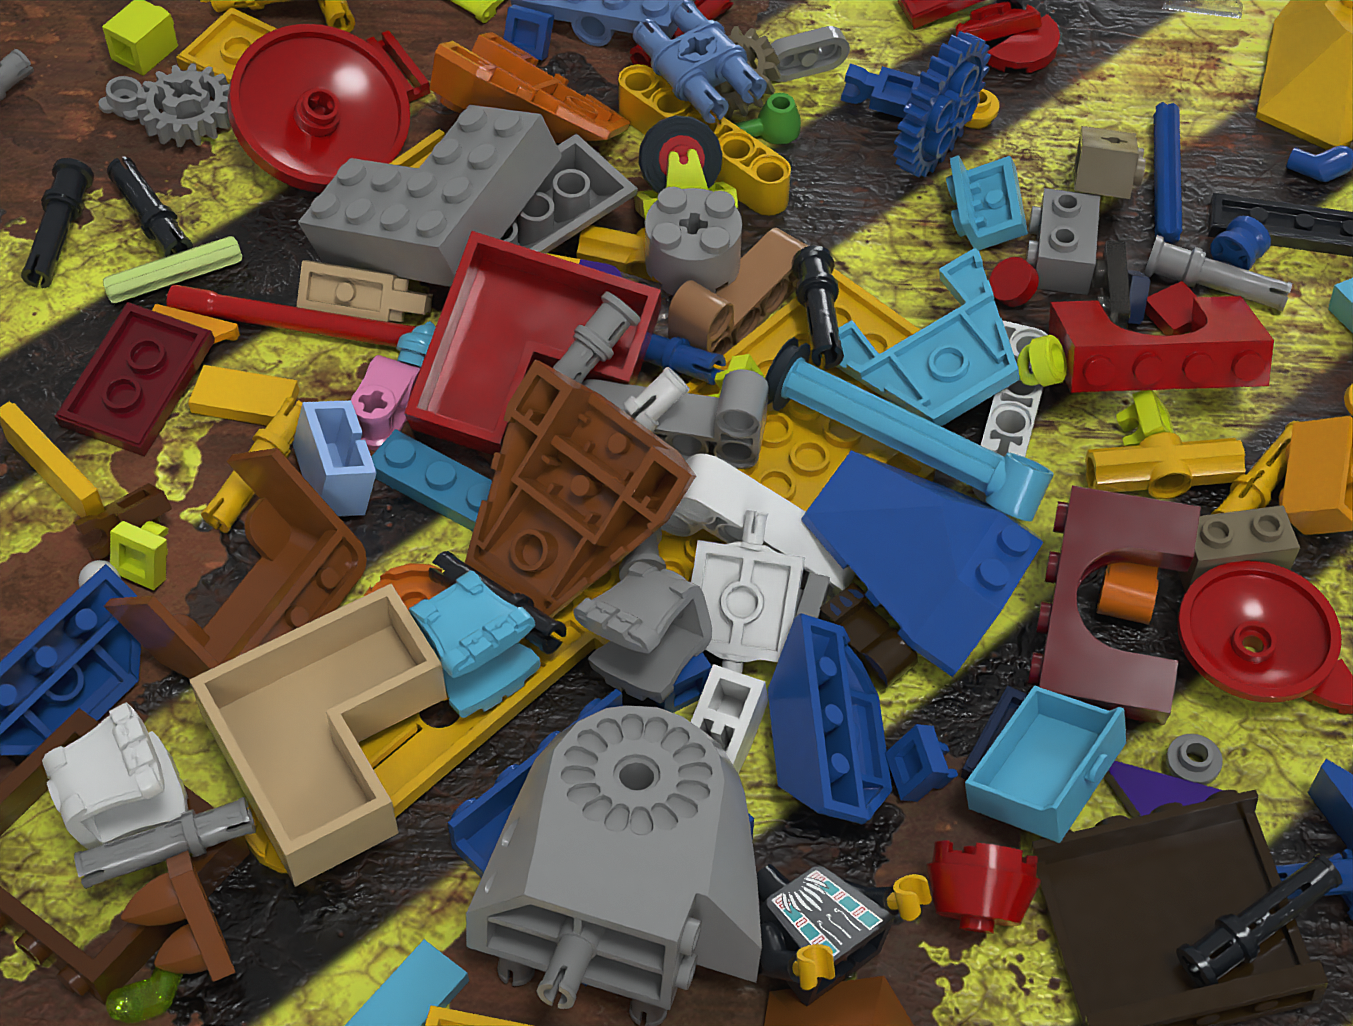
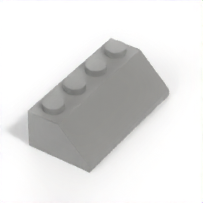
M575 134L557 145L562 155L561 159L500 240L546 254L636 196L638 188L578 134Z

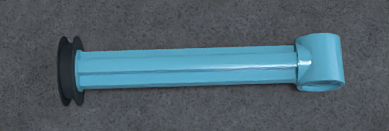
M795 337L789 339L781 347L765 377L769 387L768 404L772 402L774 410L779 411L783 409L792 399L986 493L985 501L995 509L1020 520H1033L1054 475L1050 469L1018 454L1007 452L1003 457L809 364L810 345L804 343L799 347L798 339Z

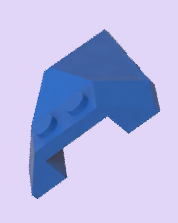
M852 450L801 518L843 569L849 566L866 585L868 591L865 593V596L875 607L882 604L900 625L901 629L897 633L904 642L951 677L957 673L1002 611L1043 544V540L1036 533L1010 515L995 509L986 502Z

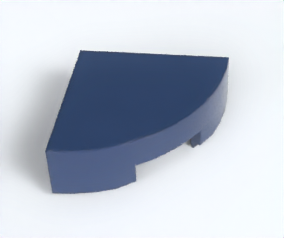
M1122 269L1120 284V312L1122 320L1125 323L1141 324V321L1143 322L1150 279L1139 271Z

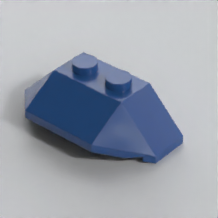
M107 564L100 568L0 660V756H29L78 708L98 721L139 681L141 644L104 607L110 598L138 596Z
M800 613L793 620L768 687L777 783L780 788L817 813L863 825L871 819L874 812L892 792L889 764L885 755L887 749L879 695L863 663L848 646L851 640L845 628Z

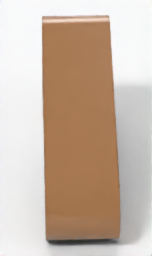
M777 227L772 228L740 259L738 276L729 286L728 282L716 288L715 294L693 280L685 282L677 290L669 306L668 338L682 337L689 340L690 346L714 354H725L764 323L795 291L799 280L793 274L791 262L793 256L808 245Z

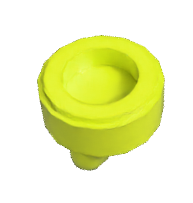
M1053 335L1032 339L1030 344L1026 345L1018 355L1019 378L1025 385L1034 386L1040 384L1043 387L1063 382L1067 375L1065 352L1060 341ZM1029 361L1033 371L1032 374L1029 372Z

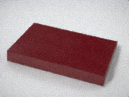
M127 302L56 413L55 419L61 427L145 457L215 342L212 331Z

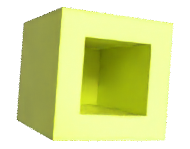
M133 0L102 26L111 59L142 76L147 74L178 47L171 14L163 7L155 6L145 0Z

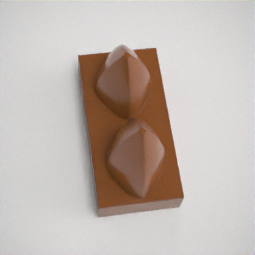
M188 850L166 859L168 872L148 882L132 897L121 915L122 921L136 925L156 926L187 919L189 924L175 931L163 943L155 958V967L176 974H193L208 970L213 982L235 973L229 948Z

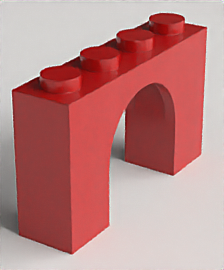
M1241 296L1193 297L1190 333L1171 336L1148 335L1121 328L1108 318L1098 300L1050 303L1048 335L1055 336L1060 341L1065 352L1067 361L1065 381L1071 393L1269 386L1274 339Z

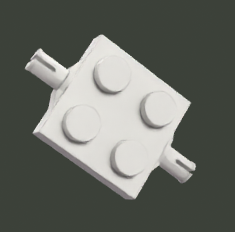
M746 510L745 512L746 517L742 541L722 544L698 540L691 583L700 586L711 620L712 638L705 650L722 658L723 668L741 674L744 662L755 660L778 662L793 620L796 617L805 557L778 553L763 545L769 513L758 512L754 532L757 511Z

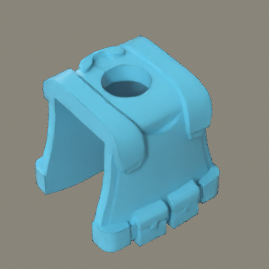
M468 571L457 578L456 583L429 600L423 599L408 610L442 664L449 704L461 718H466L479 709L485 712L502 702L503 696L506 695L508 698L524 687V681L540 668V658L530 647L527 648L519 643L534 628L535 620L523 607L517 608L492 592L474 571Z

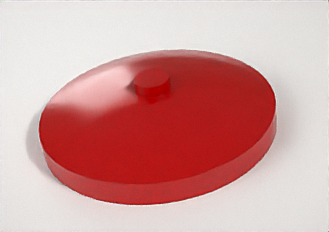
M296 24L266 33L244 51L235 66L228 89L227 108L230 124L246 154L272 177L306 191L322 193L336 176L339 168L349 158L391 163L400 154L409 131V100L403 82L394 67L372 45L356 35L335 27L318 24Z

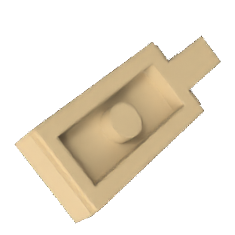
M303 260L296 307L386 322H404L405 312L423 315L431 313L433 294L408 290L409 279L400 278L397 275Z

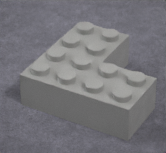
M468 105L419 168L349 158L339 168L336 176L323 192L312 201L310 208L301 217L298 224L323 263L389 273L401 278L451 287L471 231L501 239L561 159L562 155L542 114Z

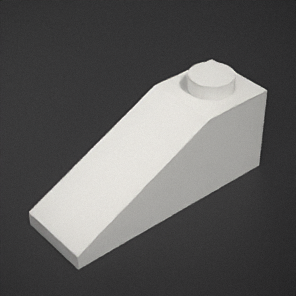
M713 664L691 719L692 724L703 730L721 745L738 774L751 749L768 704L765 681Z

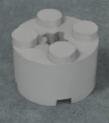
M667 187L659 192L658 200L650 207L645 219V265L650 278L652 279V276H654L655 279L662 283V290L674 296L685 282L693 280L716 294V288L728 282L729 286L735 281L740 270L742 219L735 206L733 196L725 191L713 192L700 188L681 189L678 187Z

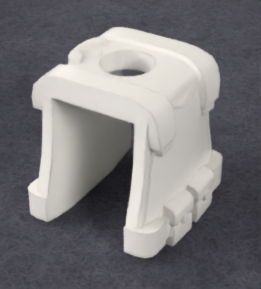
M127 702L109 710L110 715L90 732L64 748L60 746L52 749L45 754L42 760L47 778L49 779L47 786L56 809L61 813L67 831L88 850L181 819V813L188 811L187 799L189 797L173 757L153 731L148 733L137 712Z

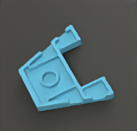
M976 247L939 268L940 281L960 303L961 306L880 354L853 320L839 327V337L844 358L836 367L895 405L939 426L945 425L1020 380L1019 369L1002 318L999 316L994 301V294L983 268L980 252Z

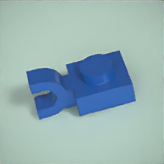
M850 64L845 75L844 82L846 84L841 95V101L856 104L868 98L870 99L869 109L905 118L903 109L907 105L912 89L919 86L920 77L883 66L880 74L877 75L868 72L860 66Z

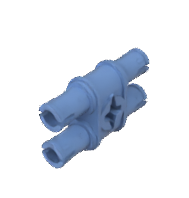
M683 0V5L689 12L680 3H677L670 13V19L684 34L671 40L655 20L646 19V25L652 30L651 33L640 22L633 31V40L649 55L655 74L663 76L671 85L674 95L680 100L689 101L702 115L705 122L715 123V118L710 113V110L720 120L725 116L729 108L728 101L714 89L715 86L727 81L744 102L752 103L754 102L753 97L748 93V90L758 100L765 93L767 83L747 63L745 49L733 43L725 34L722 24L714 20H708L693 1Z

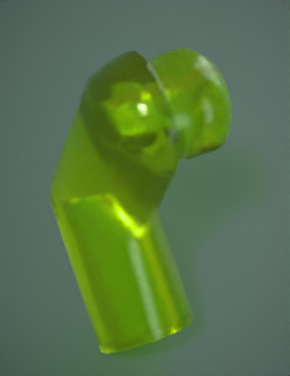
M155 967L151 978L113 990L107 997L106 1010L112 1019L127 1024L137 1023L161 1015L170 1008L183 974L171 973Z

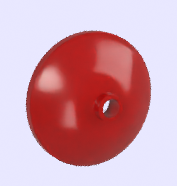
M1237 561L1214 567L1192 583L1185 593L1179 608L1177 620L1178 636L1183 651L1190 663L1210 683L1242 699L1276 703L1301 698L1316 690L1326 681L1340 655L1342 645L1341 628L1337 615L1329 601L1307 579L1278 565L1260 561ZM1245 647H1252L1257 652L1249 651Z

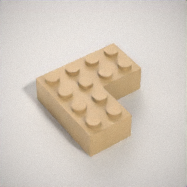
M392 583L189 679L203 719L295 887L399 833L392 801L358 742L446 699L447 693L442 664Z

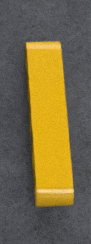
M640 64L630 65L619 73V114L629 120L631 126L646 135L647 131L658 121L675 115L693 117L705 123L718 137L723 153L721 171L715 182L724 181L736 188L737 200L761 215H776L786 209L789 201L791 167L784 157L725 117L719 120L711 110L710 113L715 118V123L705 122L689 101L678 99L674 95L671 85L663 76L655 74L651 67Z

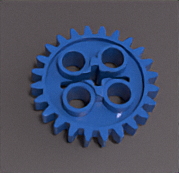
M960 31L957 37L954 35L950 37L948 45L944 43L941 45L938 57L932 56L930 58L929 69L927 72H921L920 84L912 89L907 105L903 109L905 118L897 127V129L901 130V133L894 141V144L898 147L893 155L897 158L895 164L900 166L901 169L917 177H920V175L926 177L929 171L932 173L935 171L938 161L942 163L945 160L948 150L953 151L956 138L963 136V127L967 122L971 121L972 115L980 101L979 92L986 84L982 79L990 68L986 66L991 57L987 53L990 46L985 44V40L968 32Z

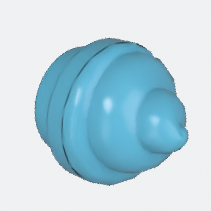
M429 321L425 325L417 326L412 332L403 334L399 338L396 349L400 351L397 361L417 367L422 366L436 328L432 322Z

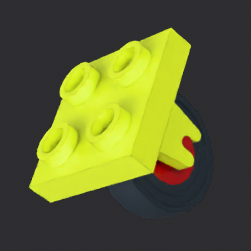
M675 115L658 121L647 131L640 144L638 163L644 180L653 190L639 191L634 196L635 210L644 219H646L650 207L658 200L659 192L667 187H678L681 189L700 188L713 192L725 191L733 196L735 206L738 208L736 188L724 181L715 182L721 171L723 153L718 137L708 125L693 117Z

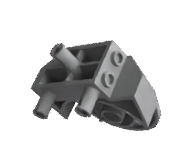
M644 706L605 708L574 723L557 734L534 760L466 912L467 947L499 957L498 975L507 984L510 978V970L513 971L512 986H520L529 982L534 976L535 969L545 971L544 978L539 983L536 991L539 998L550 1006L553 1005L559 990L562 996L559 1000L558 1008H571L577 998L576 994L581 983L632 998L629 1008L631 1019L640 1025L642 1013L646 1012L645 1026H658L664 1021L667 1010L671 1008L677 989H689L696 965L756 983L762 942L758 884L745 792L739 774L721 745L684 717L658 707Z

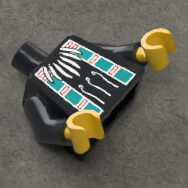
M772 864L766 865L757 873L758 898L763 903L759 912L762 942L760 965L762 972L767 977L785 980L800 1001L809 1006L881 952L895 915L899 913L900 917L906 921H913L920 915V904L928 905L932 902L927 879L922 875L912 874L898 879L893 887H866L841 879L825 867L814 866L790 882Z

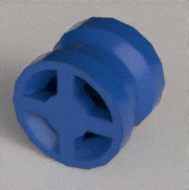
M1238 216L1229 223L1226 231L1218 234L1213 239L1210 251L1214 260L1249 271L1256 259L1262 257L1269 250L1271 237L1264 225L1255 218Z

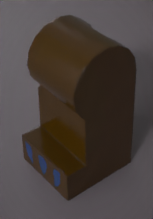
M853 582L819 608V619L845 628L851 640L848 646L863 663L874 687L884 690L916 666L918 655L898 635L897 632L899 630L890 627L889 623L867 604L868 598L865 596V592Z

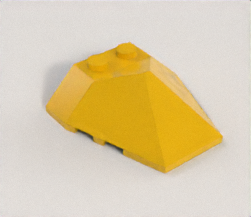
M1290 0L1273 24L1272 37L1266 59V69L1255 118L1325 150L1340 145L1349 147L1353 141V0Z

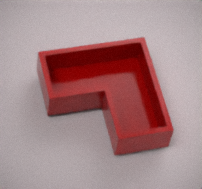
M471 231L404 412L411 429L490 455H494L495 452L500 453L508 421H504L507 405L534 360L541 361L553 368L575 341L572 336L575 334L574 330L578 325L585 326L602 305L601 297L606 291L628 305L640 317L641 321L637 326H629L612 347L613 356L604 362L599 360L583 380L596 379L635 385L661 311V290Z

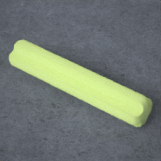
M228 236L106 276L103 279V286L110 302L116 304L240 263L242 254L237 240L233 236Z

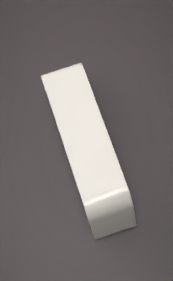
M1003 321L1016 363L1018 355L1026 345L1030 344L1032 339L1048 335L1034 327ZM1029 361V372L1032 374L1033 371ZM1018 380L995 394L980 446L1003 457L1007 452L1026 457L1044 387L1040 384L1028 386L1023 384L1021 380ZM972 487L975 495L981 501L986 502V493Z
M699 453L685 460L695 473L696 478L668 522L661 527L662 530L676 536L688 537L701 529H705L729 544L742 541L746 510L757 511L754 532L758 512L769 513L763 545L778 553L805 557L800 588L804 590L810 572L830 577L827 601L851 585L855 572L849 566L843 569L804 524L801 518L806 511L715 456Z

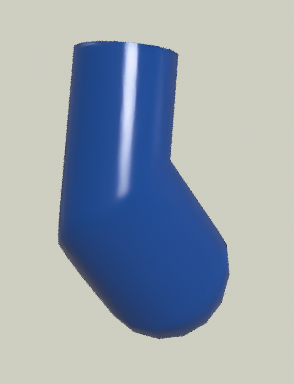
M1340 145L1315 155L1295 147L1290 154L1286 168L1320 182H1328L1347 174L1353 169V150L1348 146Z

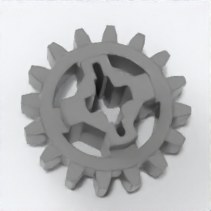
M191 63L186 71H181L177 65H173L171 74L166 75L161 71H157L155 73L156 82H143L145 92L137 93L136 95L138 102L136 108L140 123L145 125L146 133L149 137L158 134L160 143L165 144L173 138L176 139L177 147H182L187 139H192L197 146L201 145V137L204 135L216 139L218 137L217 127L224 129L230 127L227 108L230 84H227L226 76L223 73L214 76L213 67L208 66L200 72L197 71L195 63Z

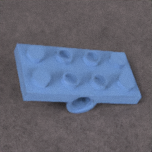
M510 0L511 5L554 15L555 20L571 22L572 29L577 37L592 46L606 45L611 40L615 31L633 33L640 22L651 33L652 30L646 25V19L655 20L662 31L671 39L678 28L670 19L672 9L677 3H680L688 11L683 5V0Z

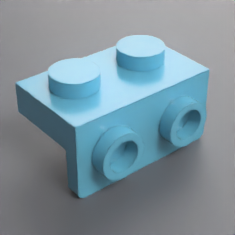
M959 155L950 158L952 175L946 177V182L953 202L957 203L958 209L952 210L951 214L955 229L960 237L966 235L972 247H976L979 251L1028 234L1017 170L1011 156L970 170H966Z

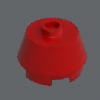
M949 840L934 842L932 863H927L926 868L936 914L960 920L959 929L971 932L994 934L995 925L1020 926L1041 883V880L1036 878L1038 856L1027 855L1022 857L1023 850L976 842V846H963L962 851L953 850V842Z

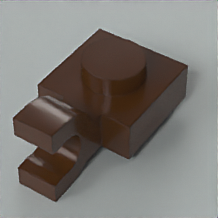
M148 483L104 506V512L98 515L82 517L73 523L77 531L83 535L94 529L101 530L102 536L100 541L87 548L91 558L101 560L110 554V531L119 523L125 521L139 528L148 521L159 523L161 521L160 515L170 511L172 507L164 491Z

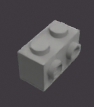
M1044 188L1041 207L1032 206L1028 234H1035L1036 241L1029 240L1026 253V261L1038 273L1039 283L1037 289L1088 295L1096 264L1100 195Z

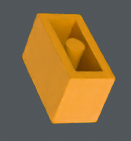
M1342 416L1293 423L1291 443L1287 445L1285 452L1287 472L1285 486L1279 495V506L1284 505L1290 523L1304 535L1353 531V418L1351 416Z

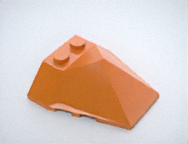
M493 32L480 34L472 51L454 41L439 44L435 51L430 90L442 96L440 102L455 112L462 113L468 105L542 114L555 143H562L575 134H578L584 141L608 140L628 130L631 124L629 120L590 94L583 96L567 87L569 80L562 75L556 73L553 77L536 67L539 61L537 58Z

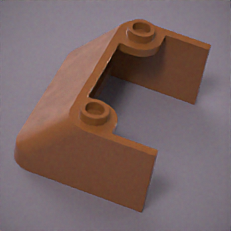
M278 448L232 454L226 461L259 497L246 516L245 534L249 543L261 555V558L203 629L189 616L182 614L172 615L154 596L110 598L104 605L159 663L189 679L336 610L365 571L367 558L363 544Z

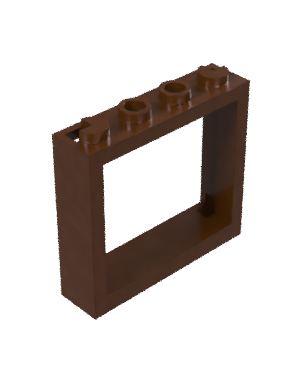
M78 708L0 783V836L48 790L47 781L49 779L42 763L45 754L60 746L64 748L94 729L99 724L98 721ZM184 785L189 797L187 799L188 811L193 809L198 814L214 808ZM244 835L207 847L206 854L191 857L207 898L250 854ZM0 886V932L7 927L19 937L15 941L16 945L36 964L41 966L48 960L60 970L56 974L58 979L72 993L76 991L79 995L83 996L88 992L103 1005H106L160 949L163 943L187 920L184 919L179 922L156 926L136 925L128 922L92 959Z

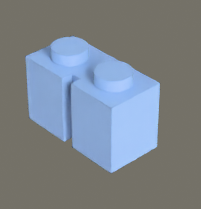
M352 401L302 402L293 441V448L302 476L337 516L365 515L376 470L366 441L361 440L363 432Z

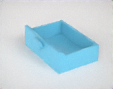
M1034 686L966 780L968 808L1060 843L1126 744L1124 708L1117 707L1108 711Z

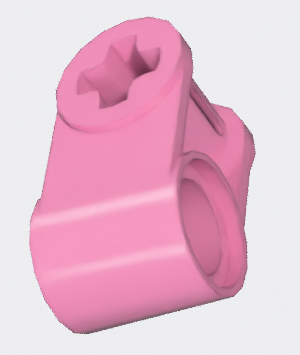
M380 355L375 356L370 362L364 379L351 398L363 432L361 440L366 441L368 450L376 451L395 429L401 432L407 421L404 412L421 367Z

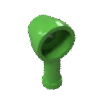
M775 93L767 99L759 112L758 118L734 124L753 137L760 136L763 140L772 144H787L799 136L801 117L795 100L790 95Z

